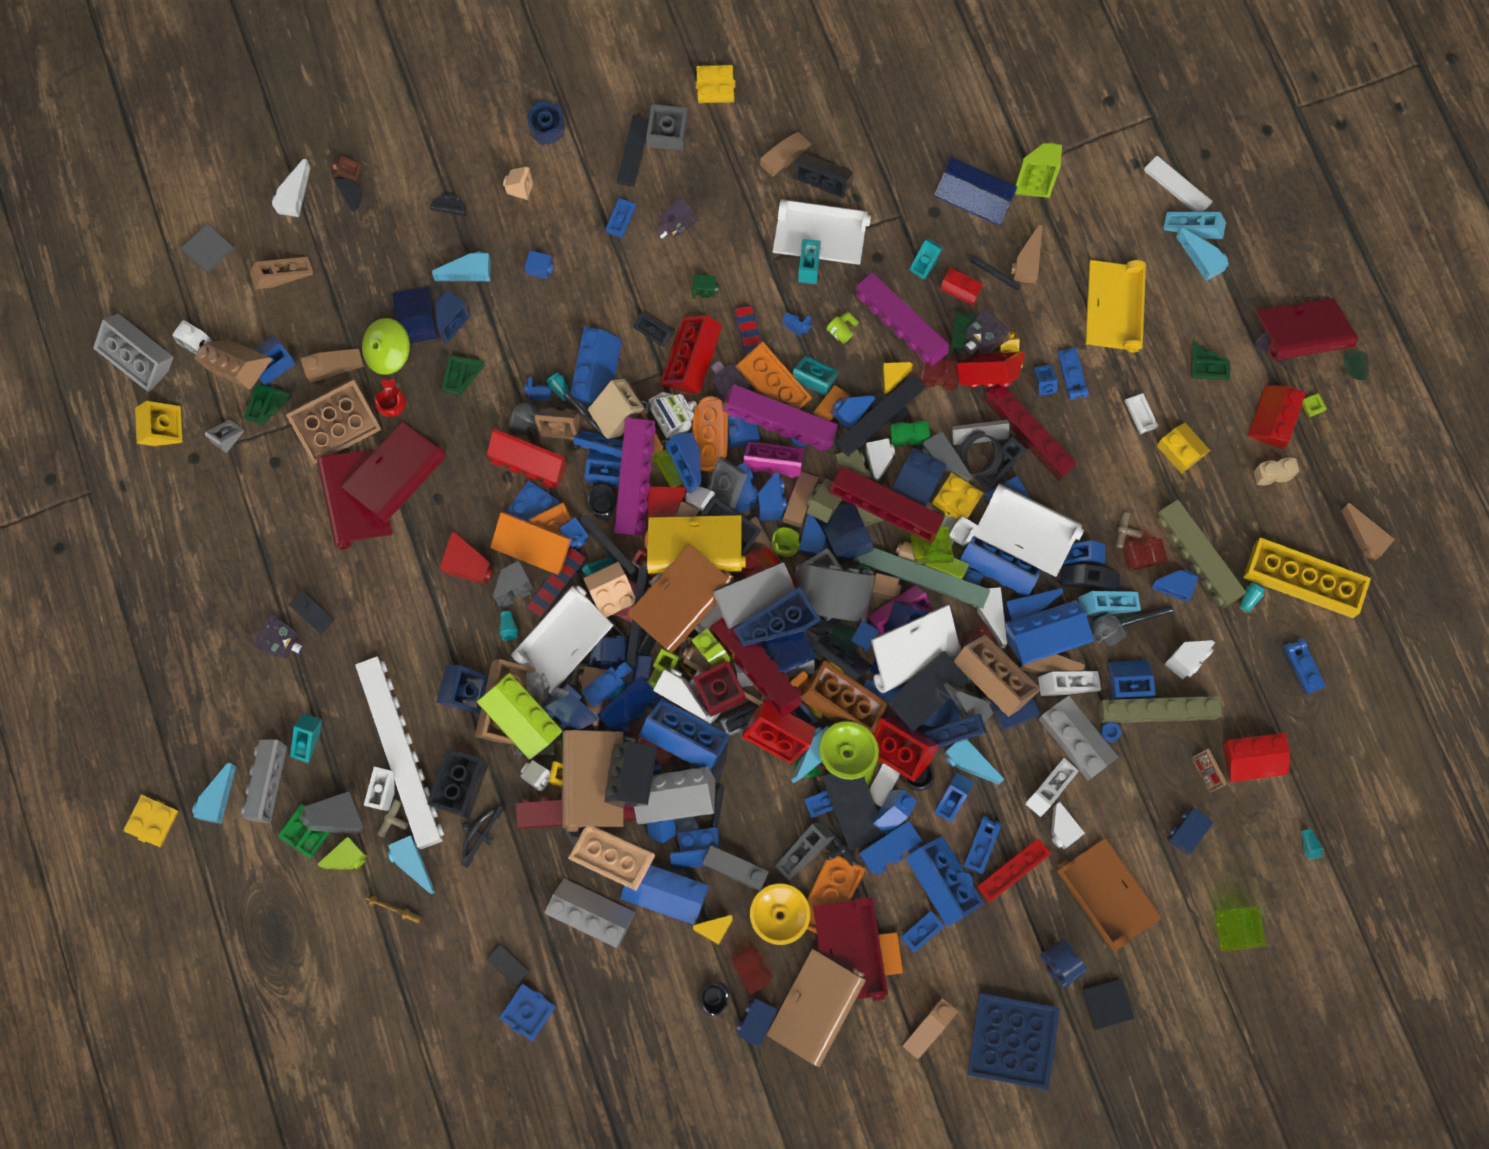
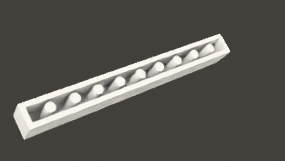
M377 656L355 664L391 771H394V780L417 848L421 850L442 842L444 831L441 824L437 825L435 817H438L436 808L427 805L430 791L428 787H424V773L422 769L418 770L416 762H419L416 751H412L410 746L413 743L409 732H405V718L403 714H399L397 709L400 707L397 696L393 697L391 690L394 689L391 679L386 677L385 672H388L386 663Z

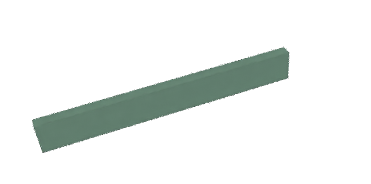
M873 548L874 551L850 560L858 564L865 563V565L874 570L982 609L990 593V589Z

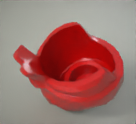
M390 379L389 382L388 380H381L384 390L375 395V407L383 416H398L406 406V396L401 389L394 386L395 379Z

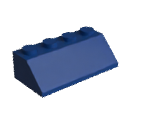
M584 327L571 394L584 405L590 407L611 380L615 379L622 339L601 329Z
M974 536L971 538L960 561L968 563L969 568H974L981 572L982 575L991 577L1001 585L1008 586L1018 594L1027 597L1042 572L1041 569Z
M1077 600L1006 623L1007 642L1022 665L1094 642L1086 613Z
M663 699L658 702L646 718L639 735L698 768L709 767L710 771L730 737L729 734Z
M943 836L905 857L947 927L985 905L974 886L969 891L963 886L955 889L954 885L959 881L958 873L964 872Z
M650 865L637 891L624 886L620 899L696 925L709 886Z

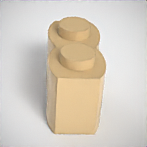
M1284 458L1278 462H1263L1254 471L1256 484L1265 486L1275 481H1290L1299 472V467L1295 458Z

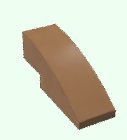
M797 132L784 139L760 158V166L774 177L783 167L787 168L811 146V143Z
M801 472L789 500L783 522L802 527L809 508L807 502L811 494L814 493L819 477Z
M1055 654L1025 665L1021 664L1020 669L1034 674L1045 675L1050 672H1079L1084 669L1085 665Z

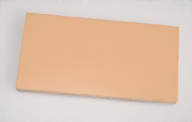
M585 826L569 859L637 891L655 855L597 827Z

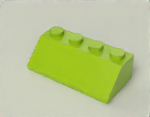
M1054 142L1043 143L1023 159L1013 194L1050 198L1061 167L1062 145Z
M510 673L504 675L476 701L529 760L548 746L562 732L559 726Z

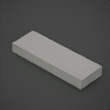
M1002 420L952 426L953 445H962L966 439L978 433L992 436L996 440L1009 439V421ZM983 437L977 439L973 443L988 442L991 440L988 437Z

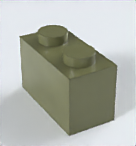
M825 478L822 485L818 483L814 491L815 495L811 494L807 505H809L807 513L828 523L841 502V498L829 493L833 481Z

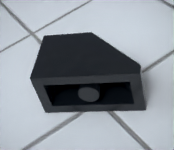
M303 591L288 604L320 634L334 621Z

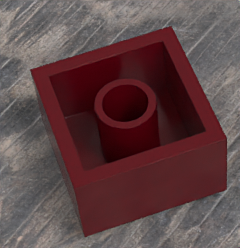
M729 661L692 677L693 683L710 717L746 701L745 693Z

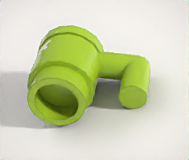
M849 312L844 313L841 317H836L826 328L828 332L843 344L854 334L845 322L848 321L853 327L859 324V321Z

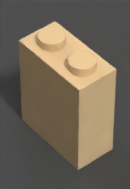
M625 379L611 380L589 407L588 411L603 435L610 439L620 437L624 433L625 419H636L644 407Z

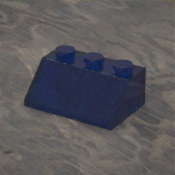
M640 676L601 710L597 716L613 732H623L624 734L631 728L630 724L634 720L639 721L646 715L645 711L649 707L654 708L658 704L662 695L653 691L655 686L648 678Z

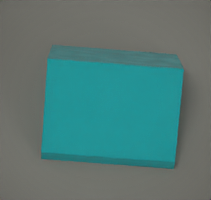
M805 355L795 367L793 376L801 385L827 396L839 371Z

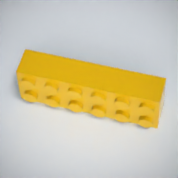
M1259 538L1254 543L1243 576L1244 579L1350 618L1360 614L1371 580L1367 576L1263 538Z

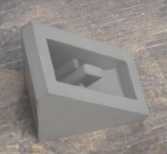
M229 419L206 431L205 435L214 445L227 453L242 435L244 429Z

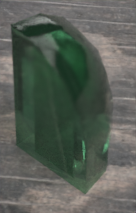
M1363 351L1344 354L1346 372L1356 380H1367L1369 374L1368 354Z
M845 625L832 629V635L856 652L859 647L851 641L857 631L856 629Z

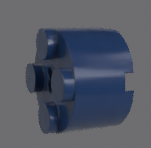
M541 101L530 108V112L527 115L529 131L532 138L540 145L555 143L564 136L565 122L563 112L558 105L549 103V101Z
M603 636L589 653V667L593 668V665H595L599 669L605 670L613 667L616 671L622 663L627 662L629 644L625 641V637L614 636L613 638H606Z
M1061 939L1040 954L1039 957L1048 966L1046 971L1052 979L1056 977L1060 986L1065 989L1081 977L1087 969L1082 959L1074 954L1072 946L1064 939Z

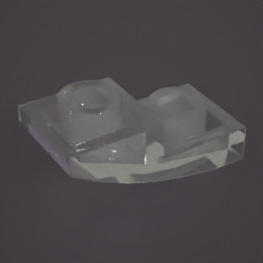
M527 672V691L539 706L545 710L542 704L548 698L547 692L550 689L544 673Z

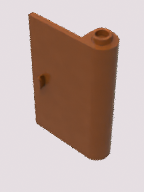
M689 544L627 614L672 654L717 604L713 592L734 584L732 582L734 577L726 570L722 573Z
M1106 838L1071 862L1067 859L1058 865L1059 870L1057 873L1113 952L1162 918Z

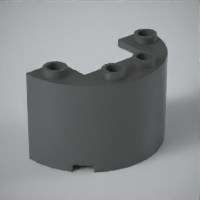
M806 561L805 564L799 563L795 589L801 587L818 615L867 622L875 579L873 571L862 569L861 573H859L858 569L848 568L847 571H841V567L829 565V568H822L817 566V562Z

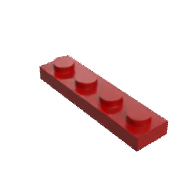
M1038 838L976 888L987 902L990 903L1051 855V853Z

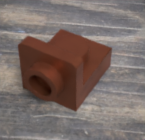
M341 155L338 160L333 162L331 170L334 172L332 177L336 178L339 175L356 182L362 164Z

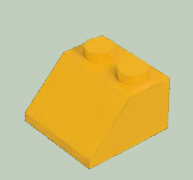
M145 401L135 408L137 444L159 446L183 442L181 406Z
M1186 423L1174 428L1157 445L1160 451L1181 474L1210 452V449Z

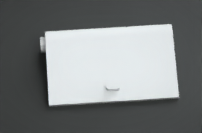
M781 199L773 252L801 256L802 239L821 241L819 259L860 265L865 227L870 225L871 215H867L868 211Z
M999 484L973 536L1056 577L1075 539L1079 540L1084 530L1081 529L1082 524Z
M579 585L577 587L572 586L511 654L512 658L520 665L536 669L534 677L549 694L564 681L613 626L585 596L587 592Z
M950 605L943 606L871 640L880 672L874 676V683L877 689L884 693L910 681L942 651H945L952 660L956 659L961 652V646L958 642Z

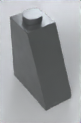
M350 792L305 806L301 811L302 814H300L302 824L306 825L307 829L311 831L358 834L363 829Z

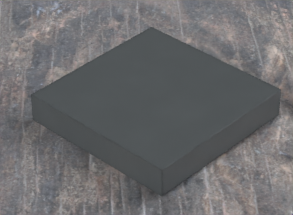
M206 224L181 250L208 274L234 248L210 225Z
M718 457L707 489L713 491L715 498L730 508H735L748 474L725 458Z

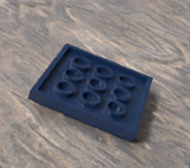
M979 993L967 1075L1048 1090L1060 1008Z

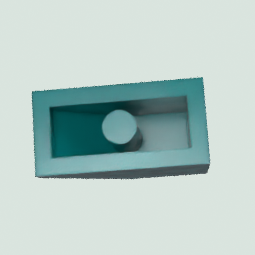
M802 239L798 282L817 284L821 241Z
M307 714L301 716L294 726L290 757L309 763L320 736L322 719Z

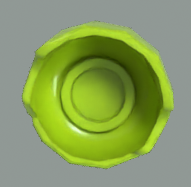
M787 527L778 528L774 532L771 542L774 552L783 557L794 556L801 544L799 543V534Z

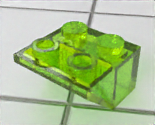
M1260 906L1214 912L1220 952L1266 947Z

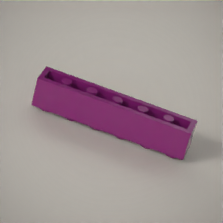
M871 273L856 286V297L861 303L865 302L869 310L874 315L877 314L885 326H890L899 339L905 340L907 346L912 351L915 350L923 362H928L933 366L949 353L948 343L874 273Z
M734 384L727 392L722 410L731 417H739L747 423L760 425L765 430H773L780 433L781 436L791 437L799 443L812 445L821 451H827L833 445L838 426L835 423Z
M625 419L615 533L644 535L646 529L645 517L648 510L647 497L650 490L649 476L652 471L651 456L654 451L653 436L656 431L655 421Z

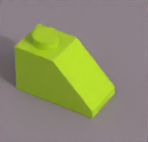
M347 837L322 859L318 865L323 869L352 870L353 868H359L365 862L364 859L367 856L351 838Z

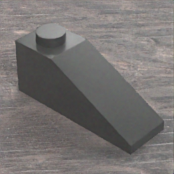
M943 432L923 442L921 452L947 464L945 472L948 474L953 473L967 483H971L973 477Z
M949 683L944 685L964 718L981 714L983 722H985L994 714L990 707L991 703L986 697L983 696L981 698L976 693Z
M822 822L812 824L777 863L776 867L788 880H791L824 850L835 835Z
M709 846L702 861L703 865L756 890H761L768 871L713 846Z

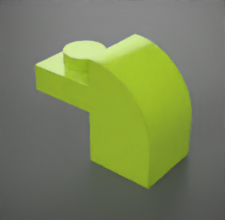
M708 629L692 639L693 644L703 655L710 668L726 661L731 663L726 651Z
M664 648L661 649L653 665L655 669L648 684L655 687L663 671L666 669L671 670V668L678 670L682 658L674 653L671 654Z

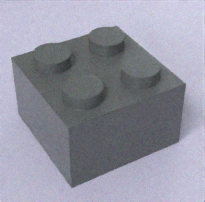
M651 104L646 136L647 147L683 151L688 123V108Z

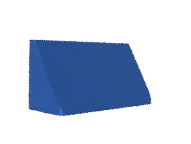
M708 848L671 853L672 869L678 870L705 866L702 864Z

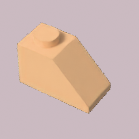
M529 167L512 169L509 175L505 176L503 186H505L507 194L528 200L533 186Z

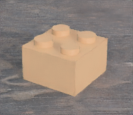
M619 562L583 578L596 607L605 617L635 603L634 593Z

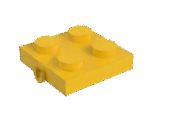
M733 65L697 66V81L695 82L696 89H698V103L734 102L735 80H733Z
M951 473L932 504L944 511L947 517L952 516L958 520L963 516L968 519L983 492Z
M141 795L123 831L138 837V840L144 843L147 841L161 847L179 811L164 805L165 803L160 800L155 801Z

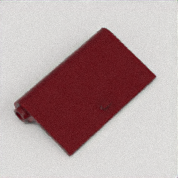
M1334 298L1256 311L1257 317L1271 339L1268 352L1273 361L1354 348L1358 342V335Z
M402 422L341 488L366 506L380 522L385 524L445 460L446 452L441 446L433 445Z
M374 450L328 455L317 459L334 546L339 547L340 550L350 548V545L357 540L392 536L390 520L385 524L380 522L366 506L341 488L372 455Z
M873 897L813 906L819 952L848 970L853 971L855 968L864 973L863 977L866 981L856 1000L873 997V1001L885 1000V995H888Z

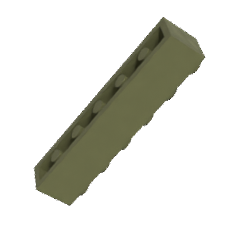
M1179 500L1159 511L1156 515L1157 523L1161 528H1165L1170 541L1178 546L1181 556L1189 561L1192 571L1202 579L1204 588L1210 590L1218 606L1224 609L1247 593Z
M1220 696L1102 700L1099 703L1100 724L1108 722L1217 720L1222 716Z

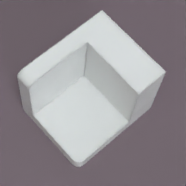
M962 516L956 521L947 537L965 546L970 542L978 525Z

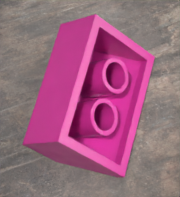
M747 441L744 463H746L747 469L750 468L753 473L761 471L767 472L770 475L779 473L787 477H796L801 474L804 448Z
M914 585L868 615L873 627L879 630L878 635L880 636L933 612L934 609L926 593Z

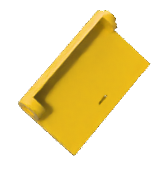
M1094 260L1089 261L1085 344L1126 349L1128 352H1138L1143 348L1146 263L1144 261L1133 260L1126 265Z
M741 515L649 518L648 574L664 573L689 544L721 572L725 570L727 572H742V568H746V557L742 556Z

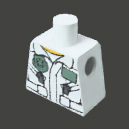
M184 320L173 333L177 344L196 355L201 348L199 347L200 342L204 344L213 342L206 333Z

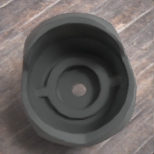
M529 403L517 405L511 413L509 429L517 435H524L529 426L538 430L535 415L539 410Z
M1105 614L1097 618L1090 628L1098 644L1104 639L1107 645L1112 646L1126 637L1123 625L1111 614Z

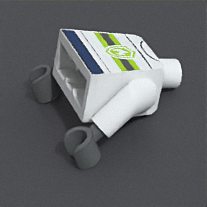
M665 392L650 398L648 402L640 401L642 406H646L643 409L645 414H648L650 411L652 412L666 438L670 437L671 439L674 435L685 434L689 431L692 425L691 421L694 418L693 411L697 405L695 401L687 403L683 395ZM663 440L661 442L662 446H664V444H666L669 440Z

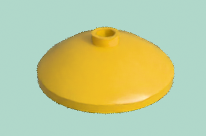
M773 884L762 889L754 898L750 909L751 924L755 932L766 942L775 945L789 944L799 939L806 931L810 921V907L805 896L795 887L787 884ZM778 912L784 913L782 919L776 917Z

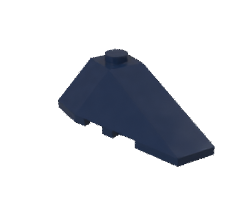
M798 587L733 630L742 645L747 646L805 631L821 621L804 591L801 587Z

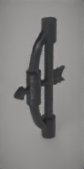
M569 391L565 392L563 397L570 404H573L584 416L583 419L588 425L591 424L600 435H603L601 429L589 413V408Z
M497 805L496 809L485 812L474 822L472 827L469 826V823L462 824L463 829H468L469 831L465 836L466 839L462 848L463 861L461 865L466 868L469 867L482 841L490 846V841L495 838L487 833L504 811L503 807ZM492 815V818L485 827L484 831L482 833L478 832L482 825L481 823L488 816ZM475 835H478L479 839L468 855L469 843Z

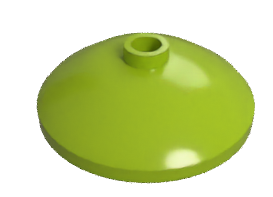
M382 318L376 320L368 327L362 341V353L366 364L371 370L383 375L393 374L402 368L408 358L410 349L409 337L405 328L398 321Z
M840 722L832 725L823 734L819 745L820 758L826 769L843 779H858L867 775L875 766L879 754L878 744L873 734L866 727L855 722ZM843 753H848L850 757H845Z

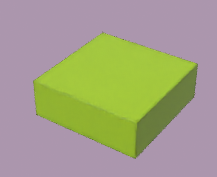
M1319 393L1303 400L1302 407L1308 418L1327 410Z

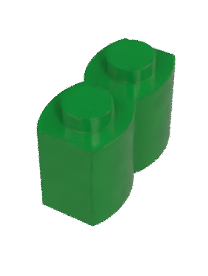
M916 421L911 424L900 422L891 425L889 431L890 444H893L894 447H904L908 444L921 446L930 437L929 423Z

